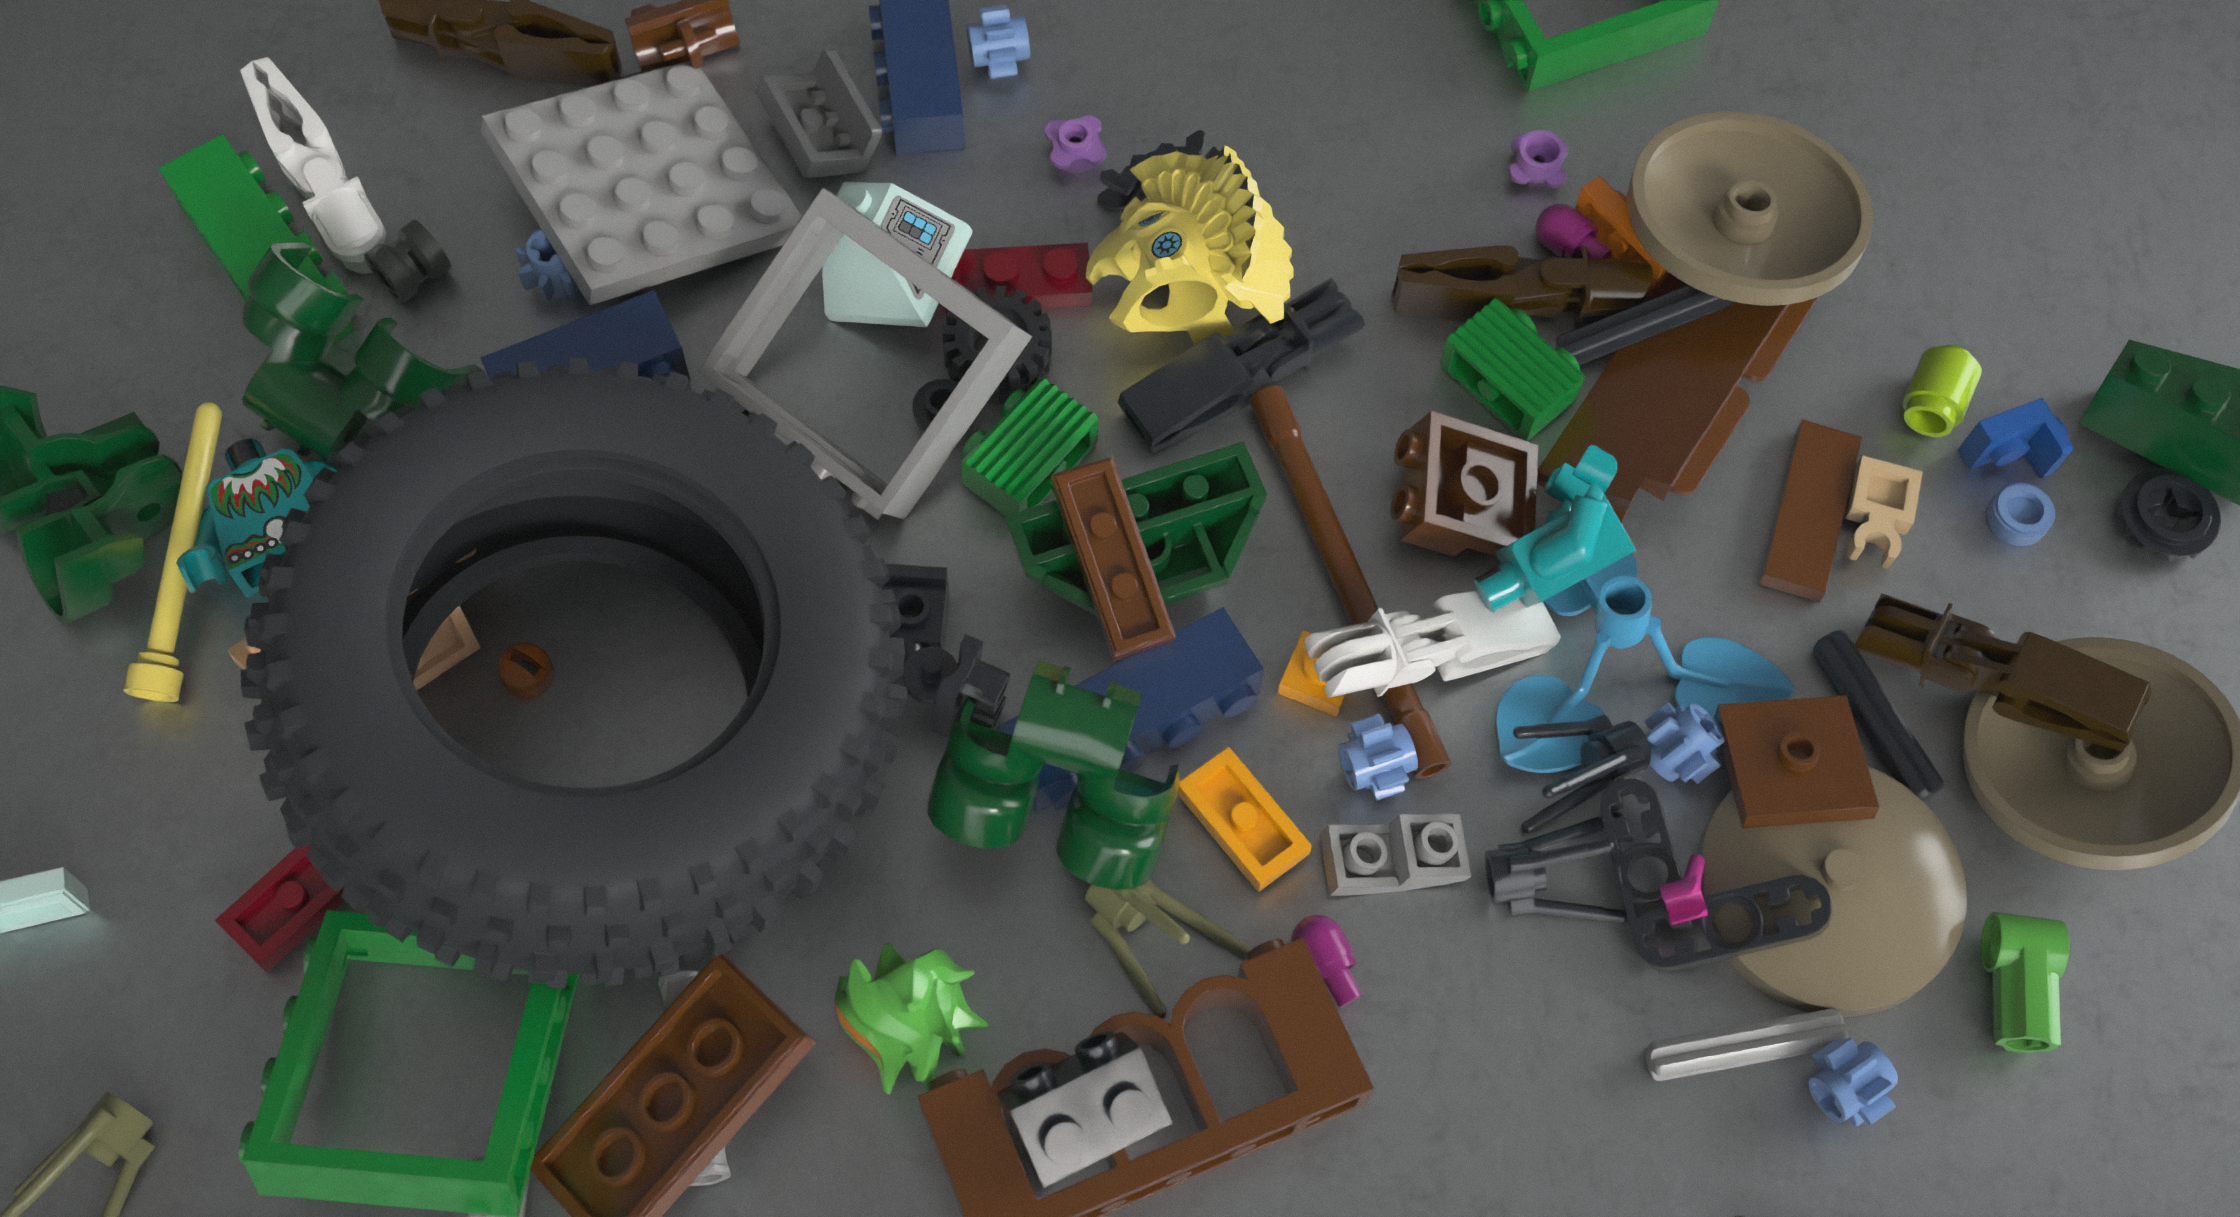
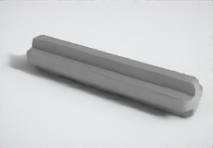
M1831 1008L1652 1041L1645 1048V1058L1651 1077L1654 1080L1663 1081L1818 1052L1835 1039L1843 1042L1848 1038L1842 1014L1840 1011Z

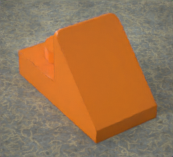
M1599 175L1581 188L1575 209L1593 222V226L1598 229L1596 239L1612 250L1610 259H1641L1650 264L1653 277L1646 297L1651 299L1662 285L1667 270L1657 263L1646 251L1634 232L1629 219L1627 197L1623 193L1615 191Z

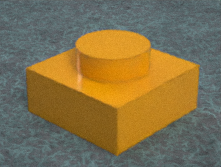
M1303 630L1279 684L1278 694L1337 717L1347 694L1328 698L1324 690L1327 683L1320 681L1314 668L1318 658L1310 659L1304 646L1306 637L1312 633Z

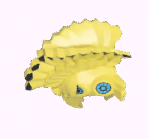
M1161 143L1153 156L1145 154L1133 155L1130 161V171L1142 183L1141 187L1147 197L1142 201L1135 197L1125 207L1120 217L1122 220L1121 225L1109 233L1096 246L1090 256L1086 269V278L1093 285L1109 274L1119 275L1130 281L1117 307L1109 316L1111 322L1130 333L1188 331L1195 345L1217 332L1223 337L1235 332L1225 315L1228 300L1240 308L1253 309L1254 307L1270 324L1284 319V302L1290 298L1289 281L1294 276V269L1289 261L1292 255V248L1283 239L1284 227L1273 217L1271 206L1260 197L1257 182L1251 178V173L1244 167V162L1237 158V152L1226 145L1223 146L1221 151L1213 146L1203 157L1192 144L1185 146L1181 152H1178L1173 143ZM1168 284L1170 294L1167 306L1162 309H1147L1141 305L1143 298L1159 286Z

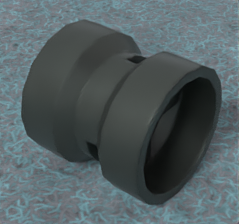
M412 220L399 229L398 238L389 245L378 244L364 254V258L373 274L399 303H404L418 293V285L427 278L438 279L451 269V263L444 250L431 233L417 220Z

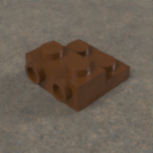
M1430 411L1410 429L1403 431L1395 446L1394 461L1397 465L1404 467L1403 484L1398 487L1393 496L1390 514L1393 520L1401 522L1400 541L1453 557L1465 548L1497 556L1496 552L1533 532L1536 524L1539 445Z

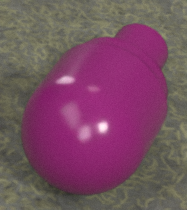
M1553 204L1540 213L1536 222V235L1546 248L1560 258H1578L1582 246H1587L1588 258L1610 259L1612 256V250L1596 239L1598 229L1593 226V222L1573 207L1566 204Z
M1311 915L1302 919L1292 932L1291 942L1301 938L1304 939L1321 977L1338 1007L1342 1008L1362 997L1363 994L1349 969L1357 964L1352 956L1355 952L1341 927L1333 919L1324 915Z

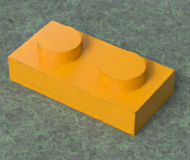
M1230 747L1224 749L1180 781L1178 796L1257 892H1260L1310 854L1312 848L1310 842Z

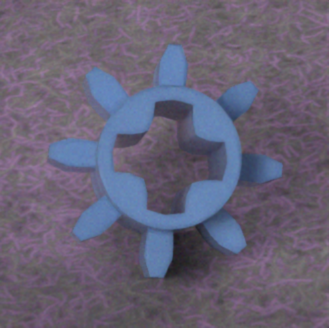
M1006 5L979 8L981 22L966 25L968 47L973 68L987 66L988 76L991 79L1018 75L1016 61L1030 59L1029 37L1024 16L1010 18L1009 8Z
M533 229V235L528 239L526 247L521 246L515 249L521 265L517 272L523 288L527 290L538 285L544 302H549L552 298L562 299L571 297L574 299L577 297L576 291L579 289L543 230Z
M1667 702L1644 721L1651 730L1645 735L1650 746V765L1667 781L1673 782L1680 777L1682 781L1687 782L1692 778L1698 784L1722 765L1715 754L1720 751L1719 746L1725 741L1723 732L1713 717L1699 705L1691 704L1685 709L1683 705L1679 704L1674 708Z
M1380 713L1350 723L1352 732L1347 733L1349 741L1338 745L1339 761L1350 787L1354 791L1365 788V790L1371 789L1375 801L1404 792L1403 783L1409 781L1406 773L1415 771L1418 768L1416 750L1405 726L1401 723L1391 726L1390 723L1384 725Z
M1848 1037L1843 1042L1835 1039L1811 1056V1060L1820 1072L1808 1081L1810 1093L1819 1108L1833 1121L1843 1123L1850 1119L1856 1127L1864 1121L1868 1125H1872L1896 1107L1886 1093L1897 1085V1072L1890 1059L1875 1044L1863 1041L1856 1045L1851 1037Z

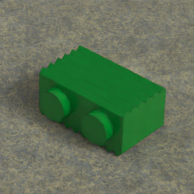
M1494 298L1489 305L1484 306L1481 312H1477L1464 325H1460L1456 332H1452L1446 339L1440 361L1442 370L1448 372L1451 379H1456L1460 387H1465L1469 395H1474L1477 402L1483 403L1485 410L1491 411L1494 418L1500 419L1502 425L1509 427L1512 434L1525 441H1529L1576 401L1585 376L1580 372L1577 360L1569 351L1561 347L1554 349L1537 334L1534 322L1524 311L1517 308L1510 310L1498 298Z
M1040 377L1028 391L1019 388L1010 395L1002 407L1000 421L988 433L984 430H979L967 441L960 455L962 460V482L965 487L1005 516L1041 505L1053 492L1050 483L1051 475L1079 466L1081 460L1086 458L1089 451L1095 448L1098 443V417L1094 412L1088 411L1084 405L1078 404L1075 398H1069L1066 392L1060 391L1055 384H1050L1046 377Z

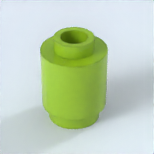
M1943 345L1929 348L1923 352L1903 399L1904 420L1914 431L1925 436L1943 437L1951 433L1954 427L1962 423L1982 374L1980 364L1966 349L1956 345Z

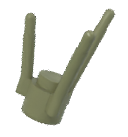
M1150 879L1147 883L1134 889L1113 890L1091 884L1086 893V902L1097 911L1090 924L1106 938L1141 996L1146 1000L1154 1015L1160 1018L1165 1017L1167 1009L1118 930L1120 926L1131 932L1148 919L1179 944H1187L1190 940V935L1176 924L1172 918L1156 906L1157 904L1241 957L1245 958L1246 953L1251 950L1248 944L1161 890Z
M105 1092L77 1129L15 1188V1198L2 1211L0 1217H18L23 1211H26L83 1151L109 1168L118 1157L125 1159L100 1216L119 1217L139 1168L155 1148V1146L143 1139L154 1123L125 1101L109 1092Z

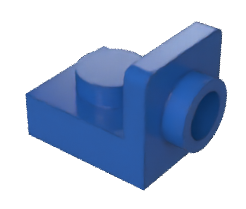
M2043 397L1979 421L1958 448V452L1969 470L1994 461L1996 466H2003L2025 455L2039 478L2053 474L2073 451L2065 425L2059 418L2053 415Z

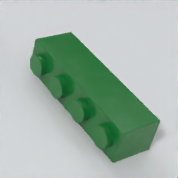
M222 133L158 167L176 201L245 301L250 296L248 280L269 247L274 243H306L311 249L297 271L329 290L340 294H348L334 272L323 277L316 266L324 261L307 233L303 230L294 235L287 226L295 220L276 190L267 194L263 192L259 185L264 183L266 179L247 149L237 154ZM350 321L341 333L335 335L333 342L355 331Z

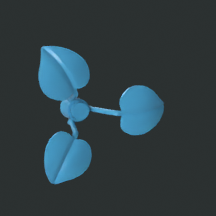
M1631 553L1543 601L1547 608L1562 616H1575L1591 607L1596 613L1595 630L1597 635L1595 645L1580 682L1573 692L1564 681L1550 675L1524 677L1506 690L1499 702L1496 715L1500 757L1512 767L1535 773L1559 772L1582 764L1580 750L1582 744L1588 741L1587 736L1517 739L1513 735V729L1517 726L1587 721L1605 715L1598 706L1583 700L1590 690L1604 653L1609 646L1619 649L1633 646L1639 643L1645 635L1650 636L1667 674L1674 679L1681 680L1675 691L1676 705L1681 704L1686 709L1691 704H1697L1705 709L1713 719L1718 704L1787 700L1793 694L1794 685L1768 659L1742 644L1719 637H1703L1687 643L1682 651L1681 666H1679L1675 662L1660 630L1661 619L1650 616L1652 594L1648 586L1643 581L1637 579V562Z

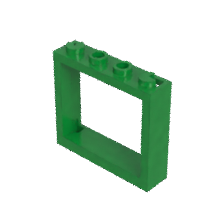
M1474 0L1478 6V14L1482 25L1487 31L1492 30L1502 47L1506 66H1513L1527 92L1706 34L1719 0H1663L1545 39L1523 0Z
M326 910L318 937L311 936L305 947L303 956L304 978L298 996H290L284 1008L282 1018L284 1037L277 1057H270L263 1069L261 1078V1095L263 1099L256 1120L249 1121L245 1125L239 1142L240 1163L244 1164L258 1194L519 1217L580 974H568L565 988H547V981L545 984L531 982L483 1161L290 1144L350 960L475 970L476 959L461 954L454 967L437 961L434 954L417 947L416 938L418 934L414 931L401 943L385 932V924L379 928L368 921L366 913ZM514 968L512 974L527 975V970Z

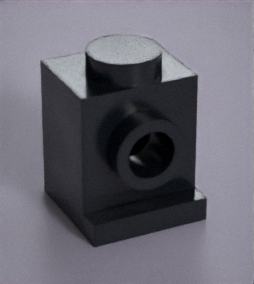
M886 564L890 579L882 586L881 590H893L896 599L895 605H898L901 627L889 637L903 638L905 647L904 664L908 657L920 648L933 646L944 649L950 597L947 567ZM902 615H914L916 617L907 618Z

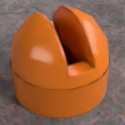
M522 642L511 645L503 653L499 661V676L510 694L518 698L530 699L540 696L548 690L554 679V667L548 654L536 644ZM523 659L539 668V670L533 676L516 662Z

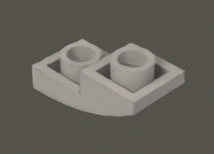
M1460 813L1399 814L1390 824L1327 825L1319 834L1329 896L1365 895L1421 889L1465 881L1471 877Z

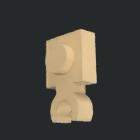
M1861 456L1855 466L1845 515L1847 520L1862 523L1848 542L1847 555L1849 559L1856 561L1864 550L1865 544L1871 542L1878 545L1882 550L1881 568H1890L1901 552L1902 541L1899 534L1906 535L1914 524L1923 471Z

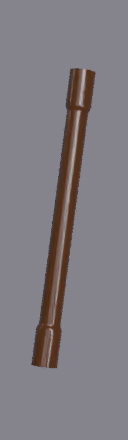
M1279 385L1262 388L1251 396L1249 403L1266 442L1277 456L1351 625L1368 622L1379 608L1304 444L1302 429L1283 388ZM1413 684L1388 688L1382 696L1393 718V726L1400 723L1405 726L1416 750L1418 768L1413 771L1415 778L1426 779L1450 767L1451 760L1429 712L1422 706Z

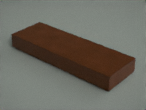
M1802 419L1796 430L1758 584L1816 602L1821 601L1826 593L1862 440L1861 436Z
M1113 456L1051 475L1050 483L1112 661L1174 642L1176 635Z

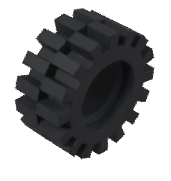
M995 285L996 296L987 297L985 287L975 289V296L1032 336L993 392L999 394L1000 404H1005L1006 400L1010 397V392L1019 388L1028 391L1030 389L1029 383L1034 385L1040 377H1044V372L1049 373L1052 356V330L1048 314H1042V305L1035 298L1026 305V292L1016 288L1013 297L1010 298L1006 297V286ZM949 310L946 315L947 325H943L942 329L945 368H948L949 378L959 382L979 353L974 345L976 340L983 334Z

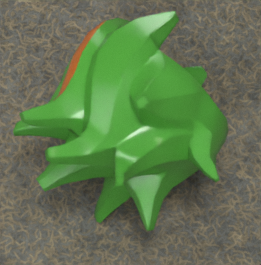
M886 943L882 947L875 978L871 976L860 959H853L851 961L848 976H839L834 1000L836 1015L843 1030L876 1062L881 1076V1088L887 1094H891L895 1080L907 1060L915 1079L923 1082L925 1090L930 1089V1082L936 1078L941 1044H944L955 1055L959 1057L965 1056L966 1053L959 1031L963 1029L988 1028V1023L969 1008L960 986L961 981L968 979L975 972L955 965L950 957L940 948L932 949L918 958L907 962L892 944Z

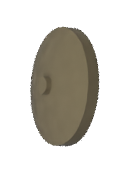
M1711 112L1682 119L1664 128L1652 137L1639 154L1627 191V209L1633 230L1646 251L1657 263L1679 280L1702 292L1743 304L1789 305L1814 299L1830 292L1844 282L1855 270L1866 249L1873 229V206L1867 187L1856 169L1838 150L1802 127L1781 119L1756 113Z
M2083 637L2056 641L2150 682L2151 695L2135 725L2130 743L2123 751L2005 718L1993 710L1992 706L1997 697L1982 690L1976 693L1966 718L1963 740V763L1970 788L1980 806L2000 829L2025 847L2045 857L2062 863L2097 870H2132L2157 866L2192 852L2212 838L2226 823L2240 797V720L2234 708L2219 688L2203 673L2187 662L2158 648L2138 642L2106 637Z
M1869 766L1868 769L1880 806L1874 819L1742 828L1732 789L1709 819L1697 848V854L1705 859L1700 888L1703 897L1793 875H1805L1814 878L1826 887L1831 897L1833 915L1829 926L1821 935L1810 940L1726 959L1736 972L1752 986L1776 1001L1800 1011L1809 1013L1833 1008L1840 1011L1843 1017H1856L1874 1014L1899 1005L1914 996L1939 974L1954 953L1962 934L1967 907L1966 883L1960 858L1952 839L1933 811L1917 795L1894 778ZM1795 890L1789 893L1791 902L1788 906L1770 910L1769 896L1756 898L1755 902L1758 904L1764 917V936L1779 933L1774 925V918L1791 915L1796 918L1798 926L1812 923L1811 911L1821 908L1819 899L1807 900L1803 890ZM1728 905L1721 908L1715 914L1713 920L1715 934L1721 940L1727 942L1744 940L1751 933L1753 927L1751 914L1745 908L1738 905Z

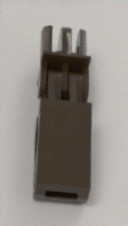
M379 0L382 13L385 16L393 38L434 47L437 50L440 61L445 62L449 52L452 51L505 70L509 77L580 87H593L621 78L622 65L613 31L529 0H510L509 2L497 0Z
M1511 245L1402 254L1391 296V303L1396 314L1466 323L1477 312H1481L1485 305H1489L1494 298H1498L1510 310L1517 308L1524 311L1527 315L1537 314L1544 317L1574 316V326L1576 329L1580 327L1583 317H1606L1644 302L1647 291L1652 283L1653 271L1650 264L1641 259L1588 258L1587 246H1582L1578 258L1546 257L1541 260L1518 257L1519 253Z
M1881 593L1874 606V610H1872L1865 624V628L1855 643L1858 651L1920 673L1918 687L1923 688L1926 681H1930L1959 692L1982 690L1997 697L1992 707L2000 716L2118 751H2123L2130 743L2135 725L2151 695L2150 682L2041 635L2024 632L2021 634L2017 644L2000 640L1989 627L1952 614L1954 604L1951 603L1948 604L1944 614H1940Z

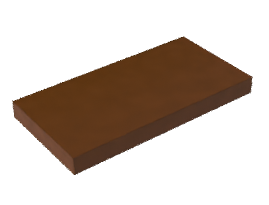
M721 954L712 958L534 1155L530 1171L571 1217H662L817 1042L729 957Z

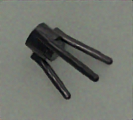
M1601 715L1587 721L1515 727L1513 735L1517 739L1588 737V741L1582 744L1580 750L1584 768L1546 785L1542 789V794L1545 798L1549 799L1574 788H1579L1524 821L1521 825V830L1526 834L1532 833L1601 791L1608 789L1613 783L1624 779L1625 776L1647 769L1650 765L1651 752L1647 737L1642 729L1630 720L1612 725L1606 715Z
M1614 812V818H1624L1622 813ZM1595 817L1522 842L1498 845V849L1487 850L1485 852V871L1492 902L1494 904L1508 902L1511 916L1540 913L1594 921L1626 923L1628 918L1624 910L1534 898L1536 891L1547 889V866L1610 853L1614 850L1615 845L1613 841L1602 840L1541 852L1542 850L1602 831L1604 829L1602 817Z

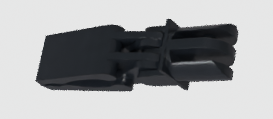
M1331 277L1286 304L1284 302V319L1270 324L1259 314L1247 321L1240 330L1223 337L1217 332L1208 336L1121 392L1117 403L1154 454L1246 407L1252 396L1251 393L1269 381L1284 379L1301 368L1308 372L1311 367V358L1360 331L1365 326V322L1357 310L1351 309L1350 300L1344 293L1338 291L1337 284Z

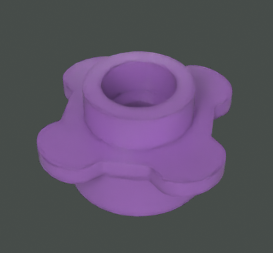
M1084 115L1080 119H1071L1066 122L1060 119L1048 122L1045 127V136L1052 142L1051 164L1070 173H1081L1091 169L1094 165L1102 163L1106 158L1107 149L1099 140L1098 134L1101 131L1100 120L1092 115ZM1071 140H1080L1081 142L1072 143Z
M1534 130L1527 134H1520L1513 139L1511 149L1515 153V163L1509 169V175L1513 181L1519 184L1527 182L1545 183L1550 188H1557L1564 184L1567 173L1562 168V164L1569 149L1559 136L1547 130ZM1534 160H1539V161H1542L1543 163H1538V162H1535Z

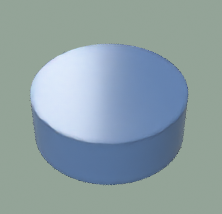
M2013 482L2003 486L1989 502L1986 509V520L1993 534L2003 542L2013 546H2029L2037 543L2051 528L2055 520V508L2049 496L2037 486L2025 482Z

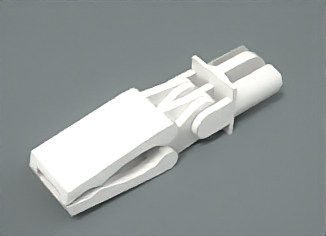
M269 57L251 61L240 69L241 75L266 140L289 185L295 187L306 199L302 204L319 238L323 240L331 254L341 260L348 270L360 274L372 273L364 258V254L378 244L387 245L385 243L386 232L380 217L367 198L359 178L355 177L348 180L342 161L326 126ZM256 69L268 78L271 89H267L265 85L258 81ZM270 97L282 107L285 119L303 132L306 146L294 142L289 135L283 133L282 119L278 113L272 110Z
M1471 591L1439 598L1432 605L1436 613L1426 617L1416 614L1410 615L1408 611L1385 614L1383 609L1380 608L1377 609L1368 622L1313 633L1306 637L1304 646L1310 659L1318 658L1314 668L1320 681L1327 683L1324 690L1328 698L1374 688L1377 696L1380 697L1388 688L1418 682L1427 678L1436 670L1435 667H1437L1443 681H1449L1546 654L1557 645L1561 636L1543 602L1527 608L1521 598L1492 613L1481 599L1478 591Z

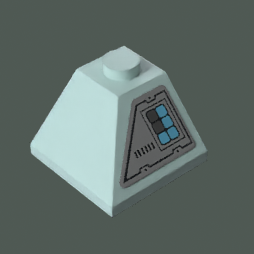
M843 182L837 194V197L854 207L946 275L952 276L973 232L967 223L893 183ZM845 234L822 266L824 312L830 321L928 327L939 302Z

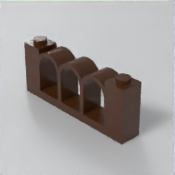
M1301 938L1284 945L1282 939L1264 942L1246 953L1245 958L1247 961L1240 963L1237 977L1219 975L1200 980L1185 990L1174 1006L1171 1024L1157 1015L1133 1011L1113 1015L1095 1027L1091 1035L1104 1031H1112L1114 1034L1124 1032L1137 1044L1150 1046L1163 1055L1172 1068L1199 1132L1131 1161L1125 1148L1105 1157L1110 1168L1109 1170L1039 1200L1036 1199L1004 1119L1005 1110L999 1101L997 1093L1010 1086V1079L1020 1070L1042 1062H1047L1051 1066L1071 1055L1066 1052L1045 1048L1023 1052L1003 1066L991 1086L984 1069L968 1075L967 1070L964 1068L956 1069L933 1079L930 1082L929 1091L918 1095L921 1113L962 1217H1104L1366 1105L1374 1090L1373 1084L1304 939ZM1217 1007L1236 1010L1250 1019L1258 1030L1287 1095L1221 1122L1189 1051L1184 1034V1029L1193 1017L1204 1010Z

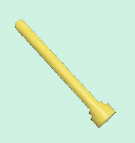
M212 402L202 403L196 409L146 652L138 653L137 662L128 666L123 691L134 697L162 702H175L179 700L184 674L178 670L179 659L173 657L187 585L176 562L181 554L195 547L207 494L206 488L209 484L222 420L220 407Z

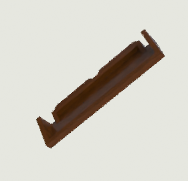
M1669 273L1653 298L1687 284ZM1817 298L1789 305L1776 306L1733 302L1728 308L1618 350L1538 468L1537 484L1545 487L1552 472L1556 468H1561L1564 463L1576 468L1590 445H1595L1614 456L1617 462L1616 475L1604 494L1621 524L1624 522L1640 489L1664 501L1669 492L1678 496L1693 494L1750 404L1748 393L1737 385L1743 377L1752 382H1761L1769 376Z

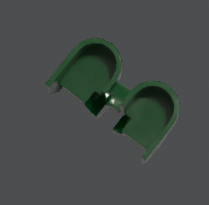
M274 243L269 247L248 280L250 296L244 303L242 322L247 330L273 350L249 382L244 392L242 403L246 408L263 419L260 427L264 430L271 431L276 428L299 444L300 447L297 453L301 456L307 457L313 454L326 464L337 463L335 456L349 442L355 439L368 418L376 421L389 411L394 413L407 404H410L417 410L420 408L417 397L419 394L434 387L442 394L443 388L457 383L460 384L462 389L467 388L466 375L482 370L475 364L455 369H444L420 358L390 335L398 323L389 317L379 319L356 352L354 357L356 367L347 376L325 360L335 335L344 330L364 298L357 293L340 294L298 272L297 269L311 249L306 243Z
M2 385L0 386V536L16 530L22 559L34 586L50 612L59 622L66 625L109 605L113 599V583L136 574L145 564L143 539L158 534L173 523L182 480V471L175 459L164 454L158 455L160 442L156 434L142 423L135 412L79 434L61 433L47 436L39 412L37 394ZM79 489L85 497L84 500L67 511H57L46 515L49 511L48 494Z
M1037 660L1013 735L969 722L975 704L968 698L951 725L947 745L937 767L929 795L927 815L934 827L950 839L967 846L983 849L1003 848L1017 842L1027 826L1040 784L1039 774L1045 763L1078 773L1077 787L1074 788L1056 842L1057 856L1063 866L1077 878L1097 887L1122 890L1134 889L1147 883L1154 871L1164 842L1170 814L1178 793L1180 770L1179 764L1170 765L1166 782L1163 783L1119 769L1143 692L1117 685V682L1110 680L1106 696L1067 684L1071 671L1070 667L1064 666L1063 668Z

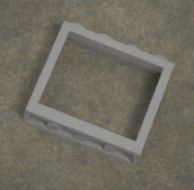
M822 188L697 372L717 387L714 393L720 389L735 397L734 410L741 414L745 409L750 413L753 411L758 415L764 413L778 423L774 435L786 445H789L794 440L797 443H802L815 456L811 465L814 472L821 479L832 475L835 479L837 478L853 491L848 500L856 507L864 509L877 520L880 519L883 513L905 520L1032 336L847 202ZM844 234L989 339L889 484L747 378V375Z

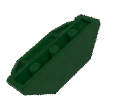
M1244 441L1121 479L1165 604L1229 583L1267 497L1266 490ZM1054 500L1004 516L1005 525L1025 576L1096 616L1057 501Z

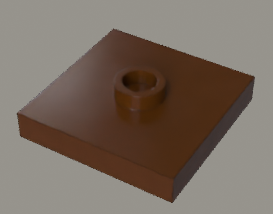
M1847 695L1718 704L1714 719L1721 728L1725 738L1721 746L1742 828L1875 818L1880 806Z

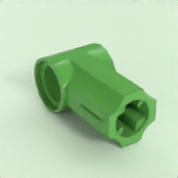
M1992 912L1986 918L1981 936V961L1983 968L1987 972H1991L1993 977L1994 1044L2004 1047L2006 1051L2032 1053L2054 1051L2061 1046L2059 980L2066 970L2070 950L2069 931L2063 921Z

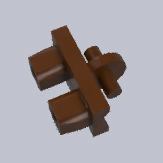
M681 0L660 8L648 4L633 9L630 14L631 17L624 19L641 71H653L688 61L692 68L698 69L704 67L703 56L740 45L731 16L729 0Z

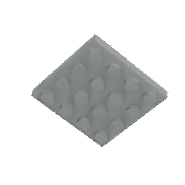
M689 61L482 116L481 134L589 305L782 246L802 219V215L701 68H692Z

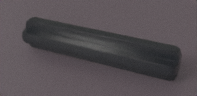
M1687 284L1563 333L1555 339L1556 347L1569 351L1580 366L1728 308L1733 301L1709 295Z
M1840 629L1823 636L1813 647V653L1841 696L1847 695L1853 715L1894 778L1911 790L1922 801L1936 795L1943 788L1944 780L1848 634Z

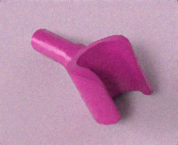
M1693 854L1689 857L1682 880L1659 886L1671 925L1701 918L1708 914L1700 889L1705 859L1699 854Z

